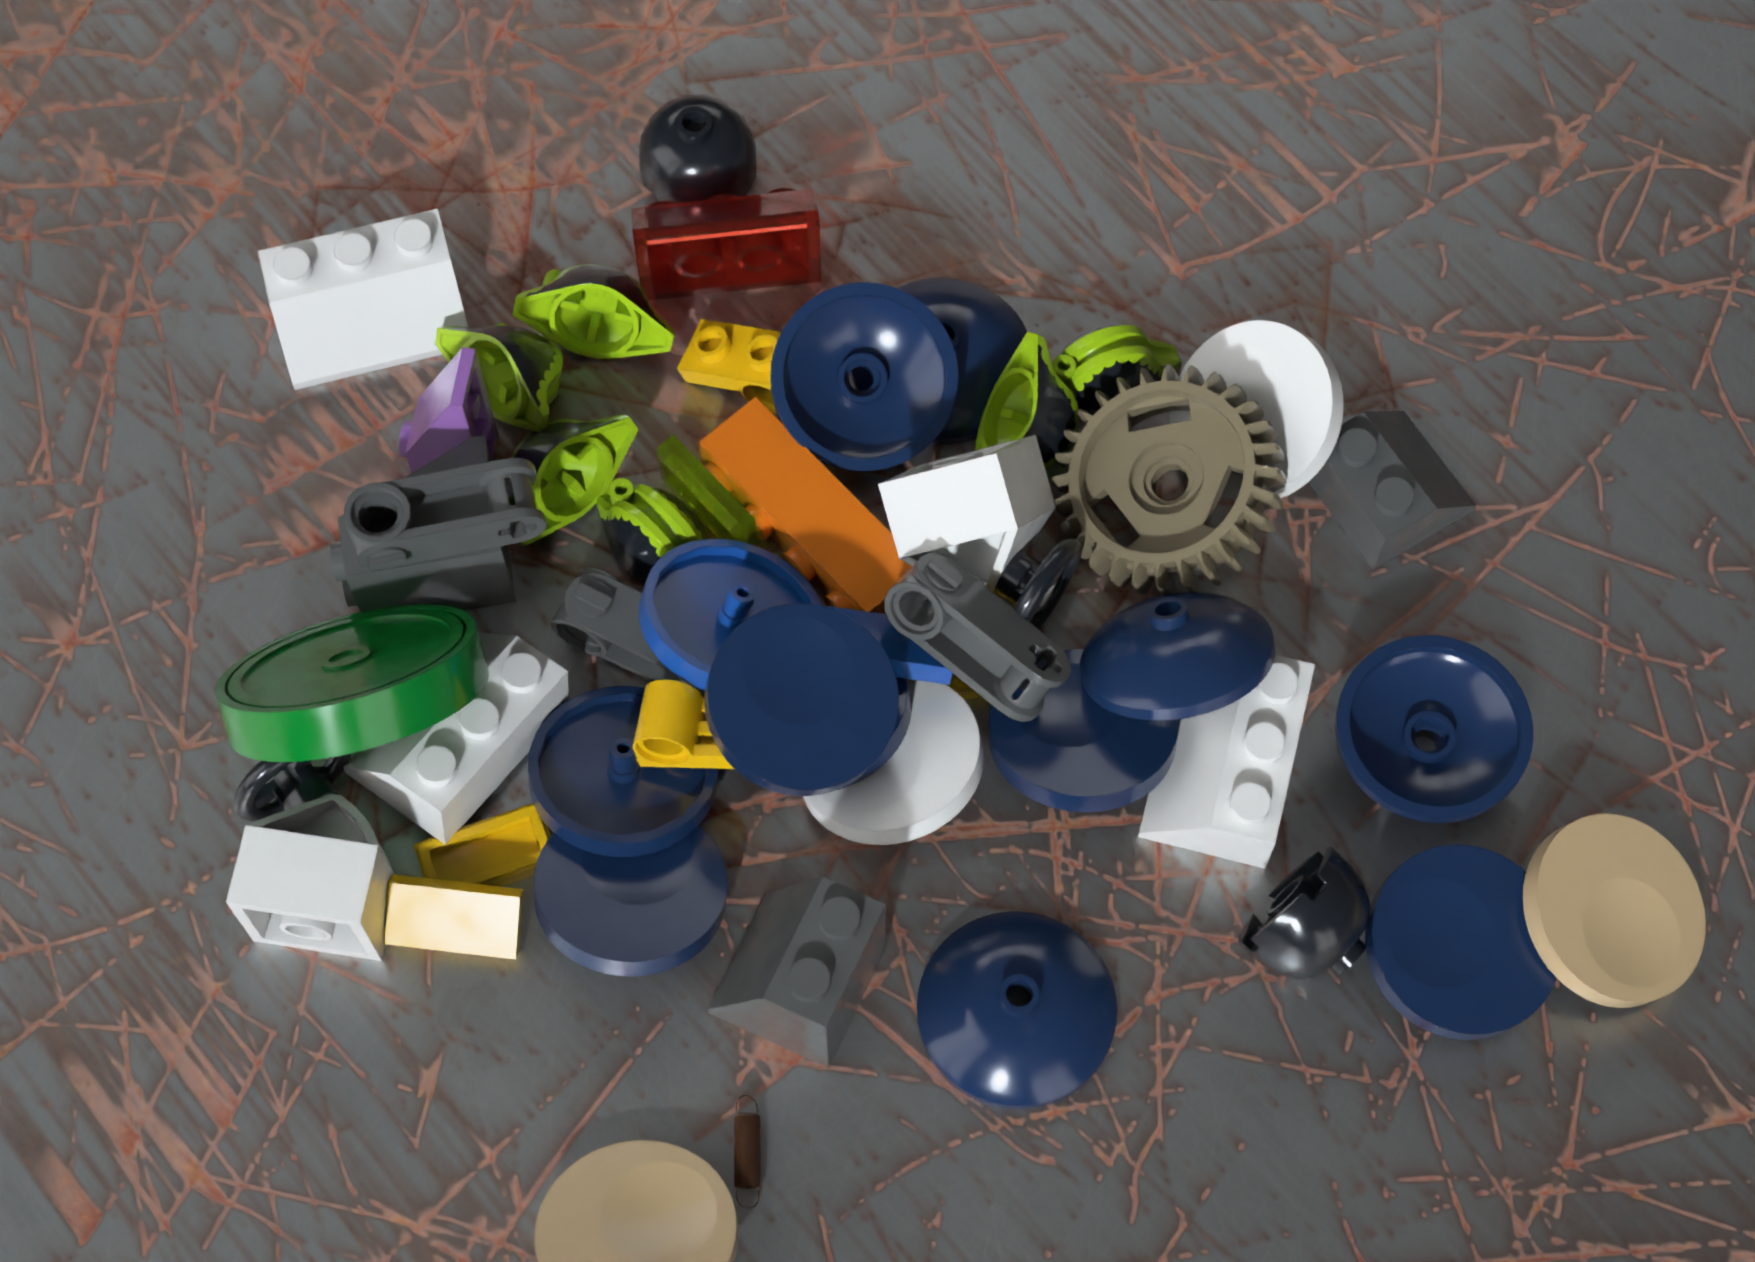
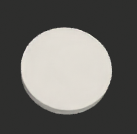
M1254 320L1238 323L1221 330L1194 352L1179 376L1180 381H1182L1190 365L1200 371L1204 382L1213 372H1216L1222 376L1227 388L1236 383L1246 393L1247 402L1250 400L1256 401L1264 411V418L1262 420L1267 419V421H1270L1276 430L1277 437L1271 442H1275L1280 446L1285 459L1273 466L1283 471L1287 484L1270 488L1269 490L1274 491L1280 498H1283L1308 483L1320 471L1331 455L1343 420L1344 402L1341 381L1334 363L1325 350L1306 334L1287 325L1274 321ZM1190 411L1170 412V424L1191 420ZM1235 471L1231 472L1221 495L1222 497L1236 501L1241 489L1243 474Z
M906 679L912 700V712L903 742L880 769L862 781L833 792L814 796H802L806 806L817 821L834 834L847 840L870 845H889L918 839L932 833L952 820L973 796L979 784L984 765L983 742L976 718L966 701L952 688L940 683Z

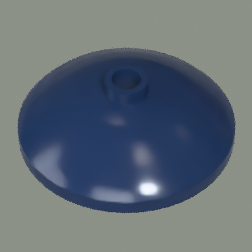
M928 278L897 287L924 303L940 320L949 337L953 340L952 344L958 364L956 400L946 425L931 444L950 445L977 439L979 425L989 396L1027 332L1022 320L1015 310L1000 296L987 288L969 281L954 278ZM854 368L851 374L855 389L859 391L867 390L872 382L871 374L865 368Z
M871 282L849 283L830 288L816 295L800 307L789 319L773 351L770 369L771 393L777 414L784 427L798 444L806 447L817 459L842 469L875 471L890 468L912 459L927 448L940 434L951 415L956 400L958 364L952 341L946 329L936 315L920 300L901 289L889 285ZM854 368H865L871 374L872 382L867 390L859 391L851 386L849 376Z
M1170 593L1138 602L1108 619L1094 633L1083 649L1080 658V671L1088 695L1097 704L1110 712L1141 720L1184 719L1223 708L1241 699L1257 687L1267 676L1274 663L1275 643L1272 629L1267 620L1259 612L1240 601L1214 593Z
M1419 635L1401 638L1387 643L1370 653L1357 665L1347 679L1340 694L1335 715V734L1339 753L1346 769L1358 786L1370 798L1386 809L1403 817L1428 823H1450L1467 820L1479 816L1498 805L1519 782L1526 770L1533 747L1534 734L1531 711L1527 699L1515 678L1498 660L1487 652L1465 641L1445 636ZM1420 736L1430 738L1435 743L1436 750L1424 751L1420 749L1415 742V738Z
M1009 911L986 915L968 922L948 936L936 949L925 967L920 981L917 997V1023L928 1057L939 1073L953 1087L968 1097L990 1106L1015 1110L1032 1109L1053 1104L1068 1097L1086 1084L1097 1072L1110 1049L1115 1033L1117 999L1113 981L1104 961L1094 947L1077 931L1045 915L1032 912ZM1019 987L1027 990L1032 1000L1027 1005L1018 1007L1008 1001L1006 994L1009 990Z

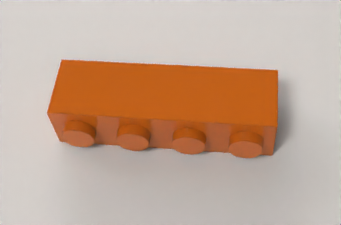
M756 397L699 441L702 468L699 472L705 484L716 496L723 499L728 495L742 509L740 512L741 517L750 531L762 541L770 538L784 552L782 559L797 569L808 582L811 580L826 595L824 602L827 607L886 614L884 600L889 589L912 566L899 559L892 533L806 447L798 444L784 425Z

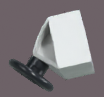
M1036 435L925 463L878 484L899 559L913 566L921 556L927 553L948 555L958 561L969 574L990 591H994V594L1008 603L1014 604L1013 609L1040 630L1060 601L1077 569L1082 555V545L1075 538H1066L1052 549L1042 563L1026 553L1056 508Z
M351 754L328 758L323 766H313L311 761H260L248 772L238 786L234 795V808L242 819L252 823L245 825L226 904L253 941L378 961L383 960L386 947L388 881L394 872L366 818L352 803L339 795L332 786L344 771V766L349 762ZM274 775H276L273 780L268 782Z

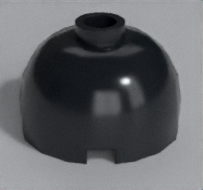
M684 95L668 101L649 118L641 134L639 148L641 178L645 187L647 185L648 189L656 195L657 203L668 211L686 217H710L721 213L722 206L731 203L736 197H738V202H740L748 195L757 176L756 143L744 116L727 102L708 95Z
M1327 847L1324 856L1319 851L1314 853L1275 887L1268 895L1274 898L1266 910V914L1269 917L1261 923L1253 913L1238 937V943L1259 963L1273 973L1292 979L1315 978L1329 968H1333L1338 974H1341L1350 968L1366 949V945L1359 939L1365 931L1370 917V899L1364 882L1353 867L1335 849Z

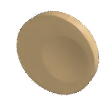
M1611 813L1593 814L1579 818L1557 829L1534 852L1529 862L1523 885L1525 921L1539 956L1553 975L1567 988L1584 999L1599 1005L1614 1008H1631L1671 994L1691 976L1699 962L1704 947L1706 934L1705 908L1698 883L1690 867L1680 852L1662 834L1647 824L1631 817Z
M633 1140L614 1143L590 1152L570 1165L555 1180L546 1193L537 1214L534 1230V1244L538 1262H735L739 1241L734 1202L730 1191L717 1171L701 1157L687 1149L653 1140Z

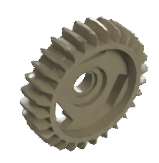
M1165 364L1161 381H1155L1145 368H1141L1140 385L1133 388L1122 377H1117L1116 382L1119 391L1117 396L1110 399L1101 391H1096L1095 396L1101 408L1095 414L1084 409H1078L1077 414L1085 424L1081 433L1064 430V436L1074 446L1073 452L1055 453V459L1058 463L1068 470V473L1051 478L1054 487L1062 494H1065L1054 501L1055 510L1066 518L1059 526L1068 538H1075L1081 543V558L1089 559V567L1099 576H1104L1109 572L1110 580L1122 589L1132 579L1131 584L1139 594L1146 596L1155 581L1158 590L1165 595L1173 593L1175 581L1180 580L1188 592H1197L1196 577L1205 574L1214 585L1220 586L1221 579L1218 567L1226 562L1235 571L1242 572L1243 567L1236 554L1242 548L1255 554H1260L1261 548L1252 537L1255 530L1274 532L1275 527L1267 516L1263 514L1264 510L1283 508V501L1278 494L1269 490L1270 488L1287 484L1283 471L1273 466L1285 459L1280 446L1275 442H1271L1277 437V432L1270 421H1267V419L1262 420L1264 418V411L1256 401L1250 400L1247 402L1246 393L1236 383L1227 388L1222 376L1216 372H1213L1204 382L1200 371L1190 365L1182 381H1180V377L1171 365ZM1172 411H1190L1191 420L1132 431L1133 426L1152 416ZM1171 470L1185 472L1188 476V486L1182 496L1170 501L1157 497L1156 485L1164 473ZM1235 471L1243 474L1241 489L1232 509L1218 527H1209L1231 472ZM1107 495L1110 496L1140 534V537L1127 548L1118 544L1098 518L1096 504Z

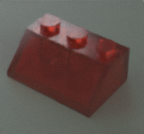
M778 188L767 194L740 197L721 194L703 201L685 203L658 201L647 207L631 208L632 232L640 285L645 290L648 301L822 282L820 220L812 189L794 190L791 188Z

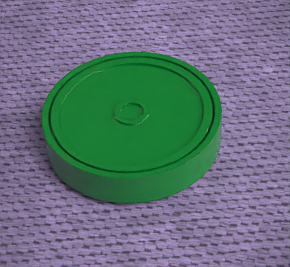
M401 605L337 617L275 639L250 652L229 667L219 678L215 686V695L230 745L237 753L260 761L301 762L332 758L368 750L405 738L433 726L461 710L480 694L488 682L489 669L476 621L468 612L444 605Z

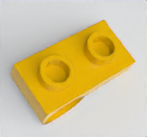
M701 319L677 370L687 383L739 391L748 402L756 397L772 414H777L771 393L770 369L773 351L781 332Z
M655 680L646 685L633 742V750L637 757L636 761L640 767L734 769L719 751L713 740L706 719L705 698L696 688L675 680Z

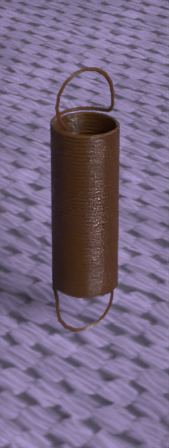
M742 1095L736 1102V1113L752 1115H738L734 1117V1187L737 1188L736 1200L739 1205L745 1209H753L759 1202L761 1188L760 1115H758V1105L754 1098L752 1099L756 1104V1114L737 1112V1104L740 1098L745 1096L752 1098L749 1095ZM759 1187L756 1204L750 1208L742 1206L737 1198V1190Z

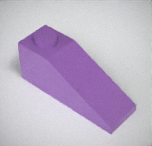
M462 347L418 398L413 421H404L400 433L399 452L401 457L407 458L411 473L469 438L485 435L491 460L494 461L499 434L476 349Z

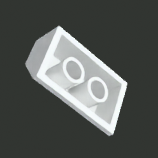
M438 208L258 251L270 308L295 390L443 355L435 345L437 328L445 326L468 327Z
M479 632L489 669V678L484 689L469 704L448 718L420 732L385 745L357 752L344 766L346 774L445 845L530 751L532 741L545 719L559 706L569 700L568 671L516 635Z
M1275 655L1274 663L1267 676L1257 687L1241 699L1206 714L1178 719V735L1173 762L1163 780L1148 793L1138 837L1265 869L1277 839L1315 664Z

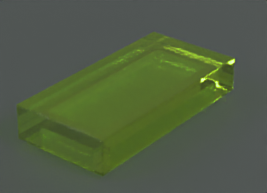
M673 434L657 447V459L660 477L695 512L705 525L719 539L735 540L758 546L756 519Z

